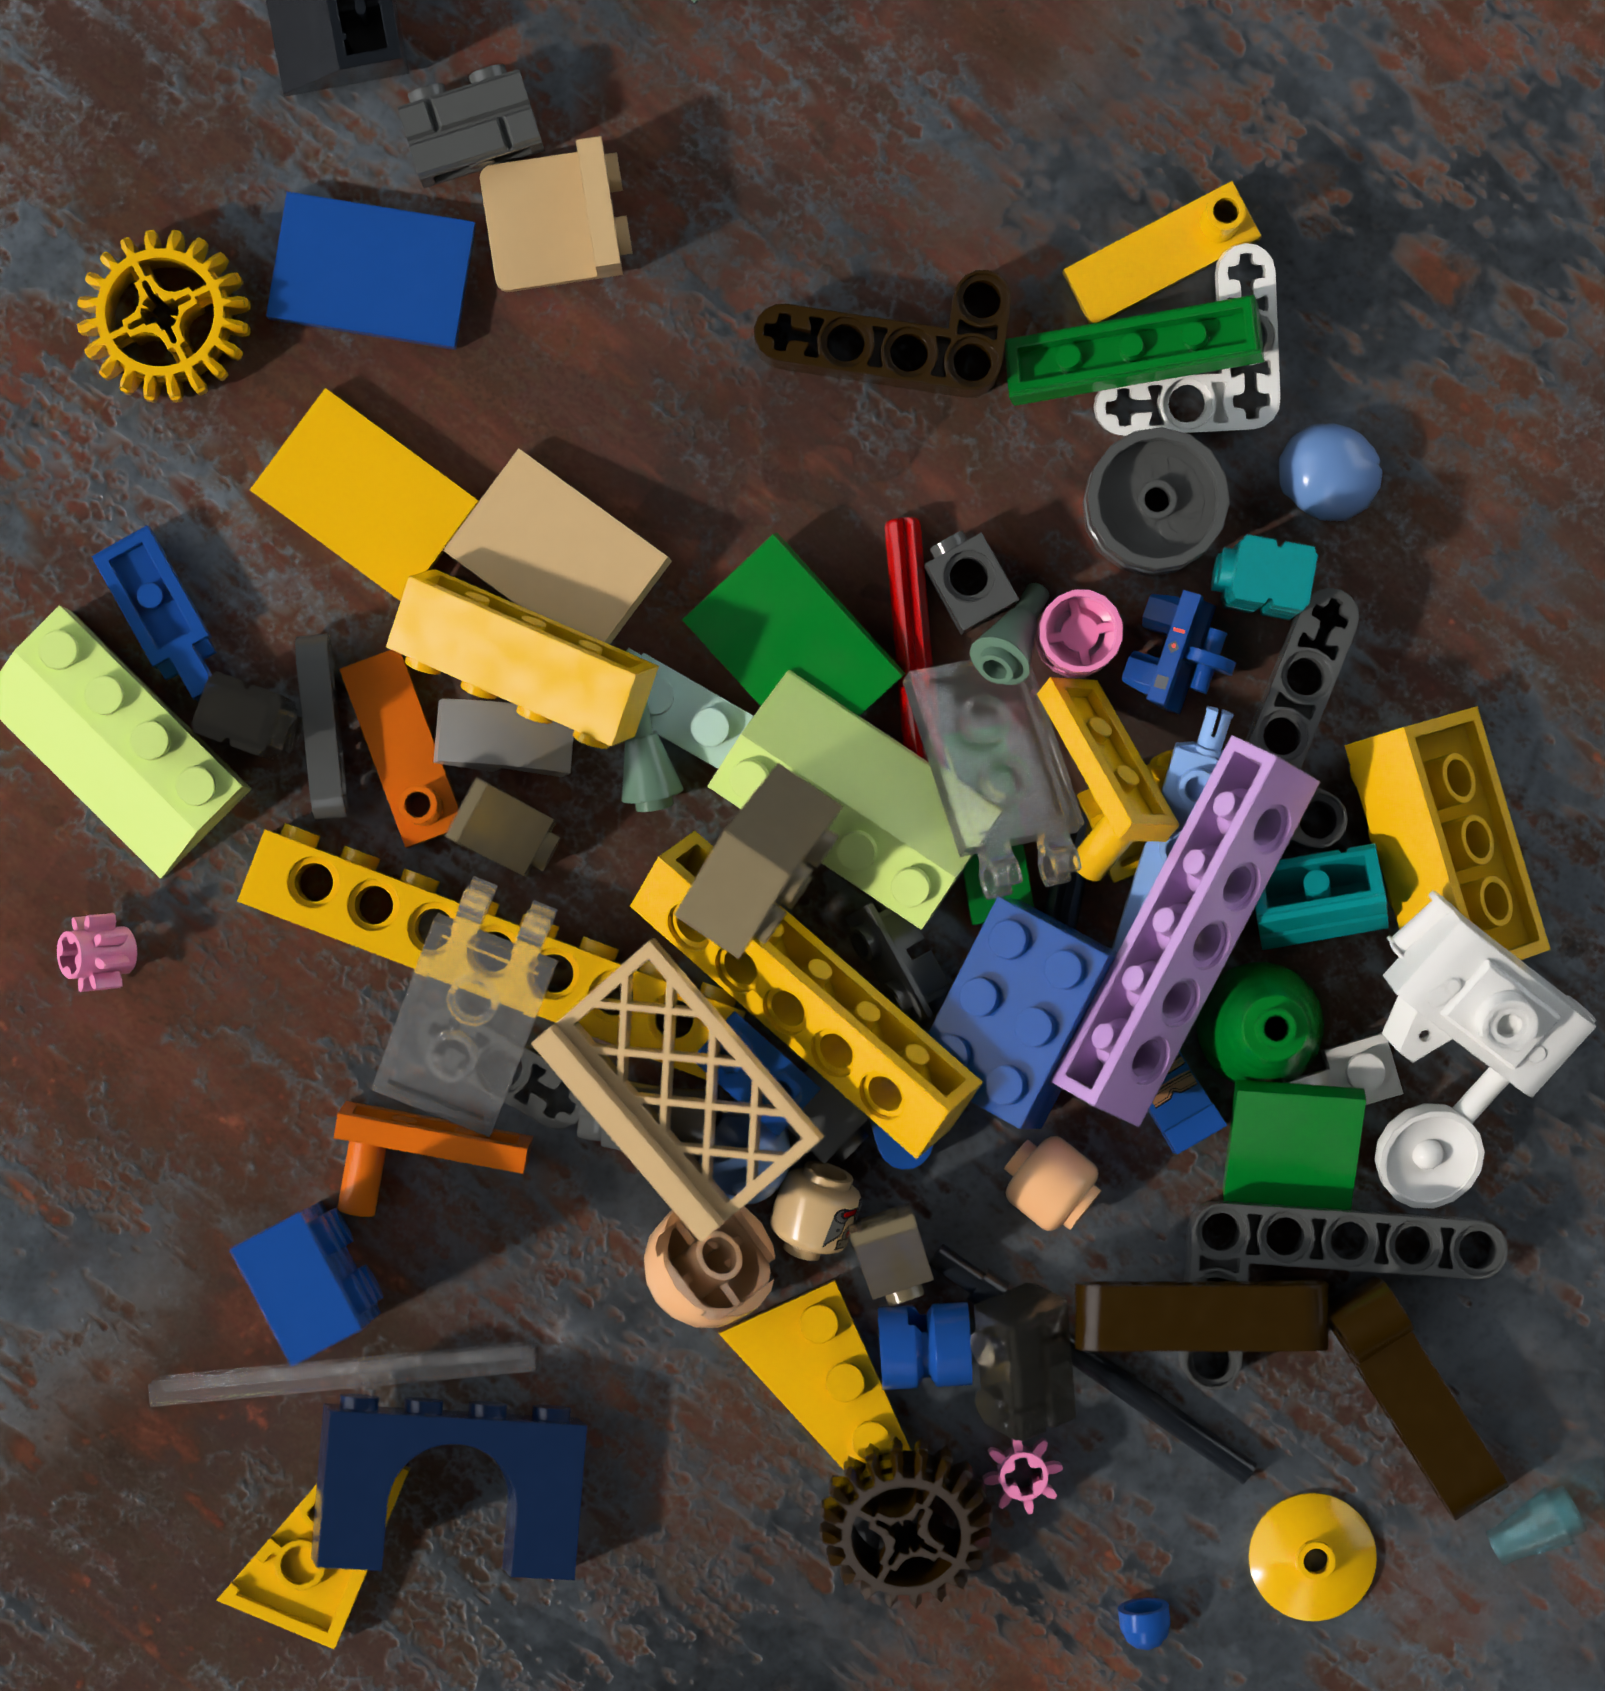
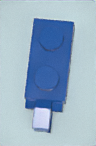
M146 525L93 555V561L151 665L159 669L166 681L179 674L192 699H196L197 702L219 691L220 688L204 661L217 653L210 641L212 636L152 529Z

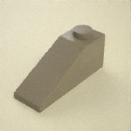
M477 778L445 837L525 877H528L533 866L544 871L561 837L551 833L557 823L556 820Z
M909 1203L859 1218L855 1223L849 1225L850 1236L873 1300L885 1296L888 1306L925 1294L922 1284L932 1281L934 1278Z

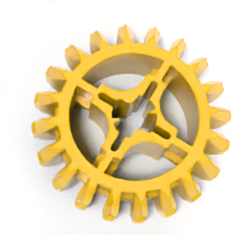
M148 230L144 236L146 250L139 252L135 243L129 237H126L120 241L121 248L127 256L124 260L118 262L108 252H104L100 256L102 264L110 270L105 279L96 273L89 272L86 275L85 281L91 287L98 290L99 293L97 297H79L77 305L86 312L95 313L96 318L81 321L77 324L78 332L83 336H100L91 342L84 351L91 360L109 356L99 370V374L104 379L109 381L124 371L119 388L127 395H132L142 380H144V398L148 402L153 403L157 402L160 397L162 384H166L170 399L178 403L182 402L184 397L182 382L189 380L194 391L198 395H203L208 392L207 384L201 376L204 372L210 370L220 381H224L228 377L226 369L217 360L222 354H225L232 360L238 361L243 355L242 350L235 344L228 342L230 335L238 337L249 336L251 328L245 322L232 319V315L245 313L250 310L251 306L250 301L246 297H228V295L237 291L243 285V280L238 273H229L219 277L229 263L228 258L222 252L212 255L204 262L209 246L204 239L196 238L185 253V239L181 231L172 230L168 236L166 248H162L158 234L154 230ZM158 268L187 270L199 276L206 284L193 291L189 287L175 292L166 291L156 280L152 270ZM135 280L134 284L139 294L138 306L134 313L122 320L123 326L116 329L115 315L118 302L125 289ZM152 291L171 310H179L178 316L170 315L176 321L171 326L177 342L157 323L150 324V317L158 318L153 313L157 304L152 296ZM213 303L214 318L211 331L201 348L196 353H193L192 350L194 349L189 339V328L195 319L206 313L204 307ZM152 341L163 342L172 353L176 364L168 366L142 364L128 357L123 348L135 342L140 346Z

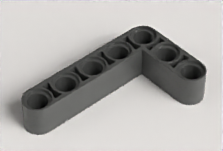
M1212 1200L1197 1206L1190 1215L1187 1225L1184 1281H1206L1214 1277H1220L1227 1281H1248L1249 1263L1485 1279L1498 1273L1504 1266L1508 1255L1507 1241L1499 1229L1490 1223L1470 1217ZM1216 1213L1229 1214L1235 1223L1234 1237L1223 1247L1214 1248L1208 1246L1202 1235L1205 1221ZM1279 1218H1291L1295 1221L1299 1231L1296 1244L1284 1252L1271 1250L1266 1238L1268 1227ZM1354 1222L1362 1232L1361 1246L1350 1256L1341 1257L1336 1255L1331 1247L1330 1239L1332 1232L1342 1223ZM1407 1227H1419L1424 1233L1426 1240L1423 1253L1411 1261L1401 1260L1395 1251L1396 1237ZM1474 1231H1481L1489 1241L1488 1255L1477 1265H1466L1460 1257V1243L1465 1235ZM1179 1351V1361L1183 1371L1200 1388L1208 1390L1223 1389L1232 1384L1240 1373L1243 1351H1226L1225 1365L1220 1371L1211 1375L1198 1373L1194 1368L1193 1358L1196 1351Z

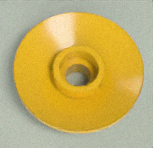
M1313 1492L1296 1494L1273 1505L1257 1523L1250 1540L1248 1555L1253 1581L1264 1599L1279 1612L1303 1621L1328 1620L1352 1609L1368 1591L1375 1574L1377 1562L1375 1541L1364 1518L1345 1501L1328 1494ZM1312 1549H1321L1327 1556L1325 1566L1319 1571H1309L1304 1566V1557Z

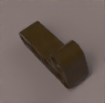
M975 270L965 275L957 284L953 296L948 328L793 304H775L766 308L757 318L754 326L755 348L759 357L767 365L777 369L956 397L977 398L986 394L995 385L1002 365L1011 306V291L1006 281L992 271ZM975 288H985L996 295L999 309L988 318L972 316L964 306V296ZM779 322H786L791 324L792 335L811 339V325L821 326L817 337L818 358L807 357L809 352L808 342L789 341L786 351H778L774 349L773 338L765 336L766 332H776ZM840 331H850L861 338L864 349L857 359L842 362L830 354L827 348L829 339ZM902 341H913L923 347L927 360L920 369L904 371L893 364L890 357L891 350ZM971 350L981 353L989 363V373L978 381L962 379L954 368V359L960 353Z
M1305 1276L1264 1277L1263 1281L1075 1283V1349L1085 1351L1328 1350V1283L1321 1278Z
M1373 1276L1328 1305L1329 1327L1454 1521L1458 1520L1508 1488L1509 1484L1412 1332L1414 1330L1412 1322L1387 1284L1380 1278Z

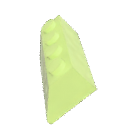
M59 605L13 651L0 671V720L160 879H163L252 789L73 611Z
M791 670L785 673L742 731L707 786L741 809L777 763L783 765L843 806L830 827V830L839 835V837L822 861V864L921 930L934 915L1002 812Z

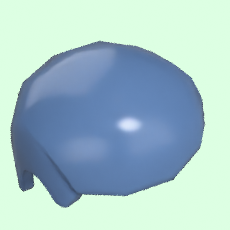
M1335 423L1311 424L1293 435L1279 458L1280 486L1283 493L1307 515L1319 520L1347 521L1367 509L1380 489L1382 469L1379 464L1381 460L1375 448L1366 438L1352 428Z
M725 1112L715 1129L714 1145L748 1148L750 1114ZM761 1122L759 1149L787 1152L791 1148L788 1129L786 1128L777 1137ZM714 1156L713 1180L731 1200L746 1187L748 1159ZM759 1161L758 1176L774 1162ZM789 1168L747 1204H756L770 1197L782 1184L789 1172Z

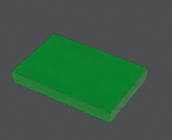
M778 533L772 534L682 619L760 706H762L785 673L791 670L856 715L861 716L906 674Z

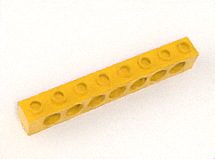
M284 823L281 834L264 829L237 902L555 1023L622 965L615 961L619 949L583 936L579 947L555 939L559 929L556 925L527 914H523L518 925L495 916L500 905L498 903L466 891L463 892L460 902L436 893L440 883L438 880L404 868L401 878L397 879L376 871L380 861L379 858L345 845L341 856L318 849L316 847L321 836ZM315 864L325 866L333 878L331 892L320 901L308 899L302 892L300 885L304 871ZM373 887L384 888L391 895L393 901L391 915L387 920L379 924L368 922L360 911V900L363 894ZM434 909H440L447 913L453 923L451 938L439 947L428 945L422 939L419 932V924L422 917ZM492 932L503 933L510 939L513 946V956L510 962L498 970L484 965L478 952L481 940ZM553 954L565 957L573 968L572 982L561 992H551L545 989L538 978V968L541 962ZM647 961L639 970L633 973V1001L664 1004L666 1001L667 980L651 961ZM702 982L699 991L725 1021L734 1011L744 1019L746 1011L734 1007L737 1000L724 989ZM677 993V1000L687 1004L683 1000V998ZM594 1008L579 1021L590 1036L613 1045H618L620 1015L609 1014L602 1008ZM632 1011L630 1046L663 1049L664 1033L658 1027L657 1013ZM693 1017L692 1028L686 1035L675 1037L674 1050L698 1052L708 1041L709 1029L699 1017ZM653 1059L655 1061L662 1063V1060L660 1059ZM674 1061V1068L707 1080V1073L696 1063Z

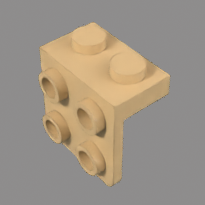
M601 136L576 140L577 152L486 166L481 171L480 183L495 281L502 291L514 292L623 275L620 255L633 254L627 215L614 217L611 192L623 191L617 152L605 154Z

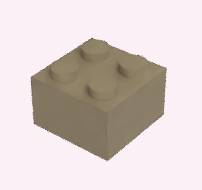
M777 763L725 828L674 916L738 959L755 938L766 944L787 913L779 907L781 903L792 910L812 881L813 877L810 875L813 870L807 864L810 863L818 868L838 839L839 835L831 831L830 827L843 806L780 763Z

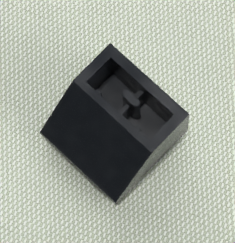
M266 0L285 97L409 74L396 0Z

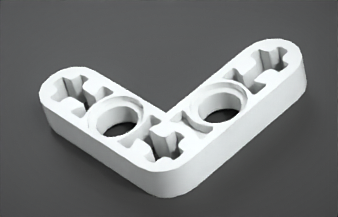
M1243 243L1231 246L1223 252L1216 264L1215 288L1216 302L1228 300V298L1241 297L1240 281L1235 279L1229 280L1228 268L1239 265L1240 254H1249L1251 264L1261 265L1262 278L1253 279L1250 289L1251 295H1255L1256 299L1263 296L1265 298V310L1259 309L1260 323L1264 327L1266 335L1263 350L1265 361L1267 360V374L1254 372V388L1256 392L1267 395V405L1256 408L1255 418L1246 419L1245 410L1233 405L1234 395L1244 393L1245 376L1244 373L1231 376L1229 368L1219 370V373L1194 374L1098 391L1094 401V412L1102 428L1112 434L1127 436L1134 431L1159 427L1183 433L1252 430L1264 427L1274 419L1280 405L1276 270L1273 259L1265 249L1255 244ZM1183 385H1193L1198 388L1203 394L1205 401L1204 410L1201 415L1190 422H1180L1175 419L1168 405L1173 391ZM1148 386H1161L1157 399V408L1162 420L1160 425H1149L1152 416L1150 411L1131 413L1129 424L1119 425L1116 415L1106 413V402L1116 400L1118 389L1127 388L1128 396L1131 399L1149 400L1151 395L1148 391Z

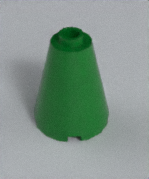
M1253 962L1234 967L1217 978L1197 1016L1196 1031L1205 1058L1214 1071L1234 1084L1236 1079L1289 1083V1081L1296 1079L1305 1072L1316 1058L1323 1039L1324 1019L1322 1008L1315 992L1302 977L1278 964ZM1275 1015L1278 1021V1030L1275 1037L1270 1040L1264 1033V1023L1269 1017Z

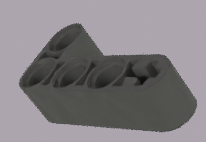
M1335 588L1318 590L1311 595L1309 605L1302 612L1294 616L1245 738V742L1281 758L1301 770L1358 627V607L1349 594ZM1328 603L1335 607L1333 617L1342 622L1341 627H1334L1324 635L1319 647L1322 650H1331L1330 658L1318 649L1298 647L1299 639L1306 644L1315 639L1320 627V620L1312 616V610L1319 611L1327 606ZM1305 661L1313 665L1317 670L1319 684L1312 695H1300L1289 686L1287 673L1293 662ZM1271 720L1285 721L1295 732V745L1291 752L1286 755H1278L1271 752L1264 743V729ZM1317 788L1310 802L1319 803L1326 807L1331 817L1330 829L1320 839L1311 838L1303 832L1299 823L1289 843L1300 848L1313 850L1331 846L1340 840L1346 831L1348 818L1346 808L1340 799L1330 792Z

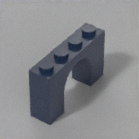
M354 1393L340 1394V1404L323 1403L311 1559L317 1568L382 1571L388 1497L397 1475L411 1459L425 1450L440 1445L460 1444L477 1448L490 1455L496 1461L504 1476L507 1487V1514L502 1568L510 1577L575 1580L587 1425L579 1418L570 1417V1407L537 1404L532 1405V1415L507 1414V1404L469 1401L468 1411L443 1410V1400L424 1397L405 1398L404 1408L379 1406L378 1396Z

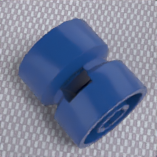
M968 1302L935 1303L930 1306L926 1314H919L913 1305L878 1307L882 1390L918 1388L923 1378H931L937 1387L972 1385V1350Z

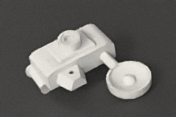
M1432 890L1428 895L1432 901L1394 936L1389 935L1387 937L1391 948L1399 958L1383 976L1398 997L1382 1031V1035L1399 1053L1411 1062L1417 1061L1454 1039L1488 1065L1489 1068L1453 1107L1446 1104L1424 1103L1401 1112L1387 1124L1380 1135L1374 1159L1380 1181L1395 1200L1412 1208L1434 1209L1454 1202L1467 1192L1482 1170L1485 1151L1481 1135L1473 1125L1474 1121L1509 1083L1532 1098L1597 1027L1595 1025L1597 1020L1575 999L1563 994L1462 915L1442 895ZM1429 1030L1426 1037H1419L1422 1031Z

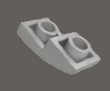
M441 699L438 704L433 763L490 772L504 768L564 777L571 772L574 730L555 721L551 724H543L529 720L517 713L518 705L514 703Z

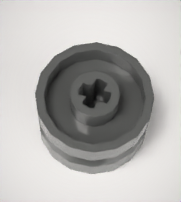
M1159 427L1134 431L1108 448L1088 477L1082 509L1086 532L1098 552L1123 571L1149 577L1175 573L1199 559L1223 529L1230 500L1226 474L1213 452L1190 434ZM1151 489H1154L1155 497L1164 494L1169 501L1162 512H1153L1145 504L1146 493Z

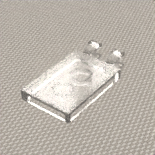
M971 660L908 672L902 682L959 856L963 857L978 853L980 883L986 899L1011 895L1013 893L1011 885L1019 884L1023 881L1020 866L1011 846L1029 842H1037L1038 867L1045 887L1070 882V872L1081 869L1080 857L1070 834L1077 833L1085 822L1049 715L1037 695L1040 689L1032 665L1030 666L1027 679L1016 685L990 682L980 674Z
M473 876L470 886H467L455 919L438 913L432 922L371 1090L490 1137L499 1119L558 960L540 954L558 909L534 900L530 910L526 912L516 942H510L480 930L498 885Z

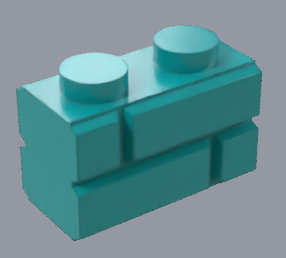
M1247 534L1233 548L1224 547L1222 553L1217 554L1211 590L1221 592L1220 602H1222L1223 609L1253 613L1259 608L1260 615L1290 620L1309 605L1318 554H1316L1314 546L1286 541L1278 547L1276 539Z
M1375 843L1351 847L1345 853L1334 850L1279 860L1255 906L1262 950L1389 928L1387 901Z

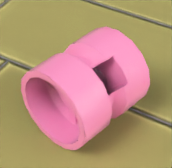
M1071 590L1057 596L1041 614L1037 624L1035 646L1041 660L1053 672L1068 678H1084L1099 672L1117 654L1123 639V622L1117 608L1104 595L1091 590Z

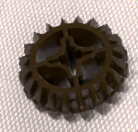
M895 1436L890 1442V1452L882 1454L870 1442L869 1446L865 1449L866 1463L848 1456L847 1461L844 1462L845 1476L833 1475L828 1483V1493L831 1496H826L821 1500L820 1516L824 1520L820 1524L819 1530L820 1540L823 1541V1544L828 1545L826 1547V1559L830 1566H841L840 1578L844 1585L847 1586L861 1580L860 1593L864 1596L865 1600L874 1595L878 1590L885 1592V1603H887L889 1608L897 1602L898 1595H909V1601L917 1609L922 1603V1593L930 1592L942 1603L947 1595L946 1583L964 1590L965 1584L968 1582L967 1570L980 1571V1567L984 1563L981 1550L989 1549L991 1545L992 1531L988 1526L993 1521L992 1506L989 1502L984 1501L987 1497L986 1486L982 1479L971 1480L973 1477L972 1466L968 1461L964 1460L952 1465V1451L948 1449L947 1445L938 1450L933 1456L929 1455L928 1444L923 1437L916 1442L914 1451L903 1450L902 1442ZM936 1495L942 1498L956 1514L958 1523L955 1530L944 1525L943 1517L933 1511V1499ZM917 1515V1522L912 1524L910 1520L913 1521ZM856 1516L869 1521V1529L879 1534V1547L877 1550L871 1547L858 1533L854 1525ZM903 1520H909V1525L903 1526ZM899 1521L901 1525L895 1531V1523Z

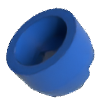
M1137 1598L1123 1602L1118 1606L1121 1633L1124 1635L1125 1640L1136 1649H1154L1159 1647L1167 1638L1171 1622L1169 1603L1166 1600L1159 1598Z

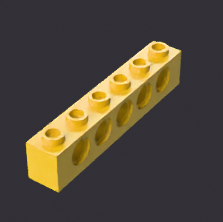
M693 831L661 854L630 905L634 911L916 1159L951 1130L983 1083L977 1076L781 905L779 907L787 913L767 943L763 944L755 938L739 959L674 916L714 847L700 834Z

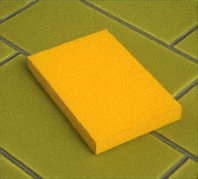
M326 388L250 489L251 492L399 601L402 599L408 577L433 568L444 553L443 549L479 502Z

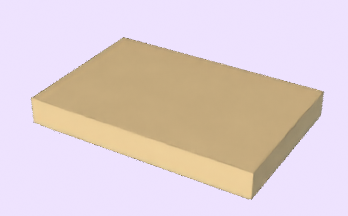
M519 448L443 549L446 554L511 602L607 644H611L672 562L660 550Z

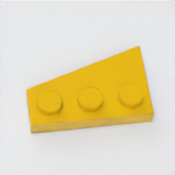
M835 1279L718 1332L843 1470L844 1462L847 1461L848 1456L866 1463L865 1449L869 1446L870 1442L882 1454L890 1452V1442L896 1436L902 1442L903 1450H911L885 1390H882V1383Z
M404 1466L391 1487L387 1504L386 1526L408 1476L410 1467ZM316 1484L216 1601L335 1650L368 1570L317 1568L311 1559Z

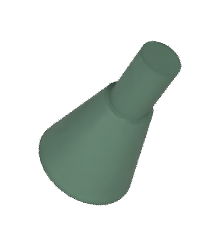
M1038 583L1028 584L1015 608L1008 611L972 644L970 648L971 661L980 674L990 682L1016 685L1027 679L1030 672L1037 619L1049 599V592L1043 585Z
M648 702L646 703L635 737L625 740L621 801L623 803H635L637 812H652L668 808L674 804L672 796L684 790L657 731L653 730Z

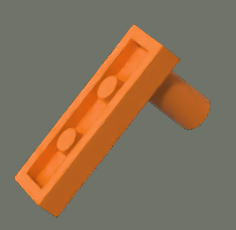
M388 650L340 668V673L405 848L408 849L445 835L460 806L445 765L433 763L435 738L408 665L405 663L404 655Z
M346 1101L337 1114L333 1137L349 1141L337 1209L342 1213L359 1217H372L375 1215L387 1148L523 1174L529 1162L533 1136Z

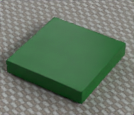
M1236 1079L1222 1189L1223 1200L1229 1202L1351 1210L1366 1105L1365 1089Z

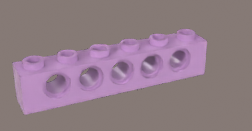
M1231 735L1050 1082L1094 1107L1140 1127L1320 781L1281 758Z

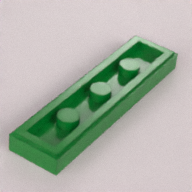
M1255 295L1005 339L1004 345L1009 398L1014 406L1265 362L1259 306Z

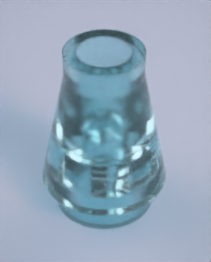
M1561 1485L1549 1491L1545 1486L1499 1525L1486 1531V1535L1498 1559L1505 1566L1518 1559L1576 1544L1574 1537L1586 1532L1587 1528L1566 1488Z

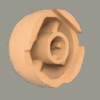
M745 1206L738 1210L703 1242H700L677 1214L671 1210L649 1236L644 1255L646 1284L655 1302L670 1317L697 1328H718L747 1316L757 1309L769 1295L774 1279L769 1282L771 1274L769 1263L775 1260L774 1246L763 1224Z

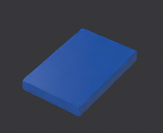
M287 191L266 317L274 321L456 350L477 225L473 221Z

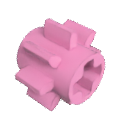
M114 913L73 917L71 919L73 931L63 932L57 944V960L62 974L68 979H78V989L80 992L121 988L123 984L120 974L130 973L137 961V945L131 930L126 926L115 927L116 915Z
M1012 1432L1011 1442L1013 1447L1007 1449L1004 1453L998 1448L990 1447L988 1449L990 1456L998 1465L997 1471L988 1472L982 1476L983 1482L986 1485L1001 1483L1004 1490L998 1497L997 1503L1000 1508L1003 1509L1008 1506L1013 1498L1023 1502L1024 1509L1029 1515L1033 1514L1034 1509L1032 1499L1037 1498L1041 1494L1051 1499L1057 1497L1053 1487L1048 1484V1475L1059 1473L1063 1470V1467L1059 1461L1053 1460L1044 1463L1041 1456L1047 1449L1048 1442L1046 1439L1040 1438L1031 1448L1022 1444V1440L1017 1432ZM1018 1458H1026L1032 1468L1040 1467V1472L1030 1475V1486L1026 1488H1019L1015 1478H1005L1006 1473H1011L1015 1470V1460Z

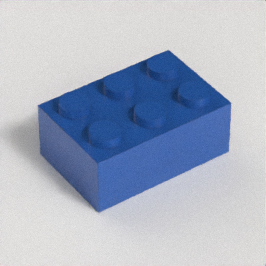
M997 896L928 1033L983 1082L970 1102L1019 1129H1042L1062 1090L1061 1087L1050 1081L1118 952L1019 899Z
M322 1201L230 1249L291 1367L362 1330L381 1313L377 1306V1301L384 1298L381 1288L370 1268L366 1264L357 1268L346 1246L354 1242L343 1216L337 1208L327 1211Z

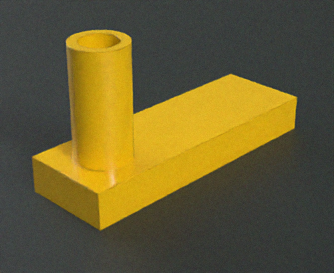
M1230 181L1063 269L1062 274L1088 323H1099L1121 314L1216 264L1222 253L1231 246L1243 243L1254 244L1262 236L1233 181Z
M1050 677L1037 695L1104 813L1102 819L1072 854L1071 863L1075 870L1084 878L1091 881H1100L1133 841L1166 842L1180 824L1098 680Z

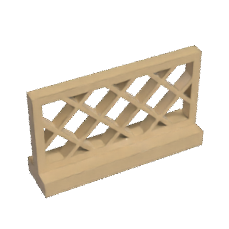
M655 938L649 940L556 1024L549 1027L531 1043L700 1242H703L825 1137ZM648 960L652 962L667 980L665 1004L632 1001L633 973ZM621 985V1000L606 998ZM677 993L689 1006L677 1005ZM594 1008L620 1010L618 1045L596 1043L579 1021ZM632 1011L665 1014L663 1049L630 1046ZM676 1015L699 1017L709 1029L708 1053L674 1050ZM720 1043L730 1055L719 1054ZM607 1055L618 1056L617 1066ZM629 1057L662 1060L661 1094L641 1093L634 1088L628 1081ZM674 1061L707 1064L706 1099L672 1096ZM719 1065L742 1067L752 1079L751 1103L717 1100ZM762 1092L773 1105L762 1104ZM649 1104L660 1105V1117ZM672 1106L705 1109L703 1144L681 1142L670 1130ZM716 1111L750 1114L748 1148L714 1145ZM761 1115L784 1117L802 1139L787 1152L760 1150ZM692 1154L703 1155L702 1166ZM714 1156L748 1159L746 1187L731 1200L713 1180ZM759 1161L774 1162L758 1176Z

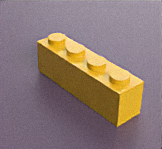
M436 569L408 577L386 648L405 655V663L415 670L434 675L441 674V672L462 680L460 687L472 695L485 699H496L497 696L518 705L516 711L521 716L543 724H551L553 721L573 729V737L579 742L601 749H607L609 746H614L635 737L659 668L654 663Z

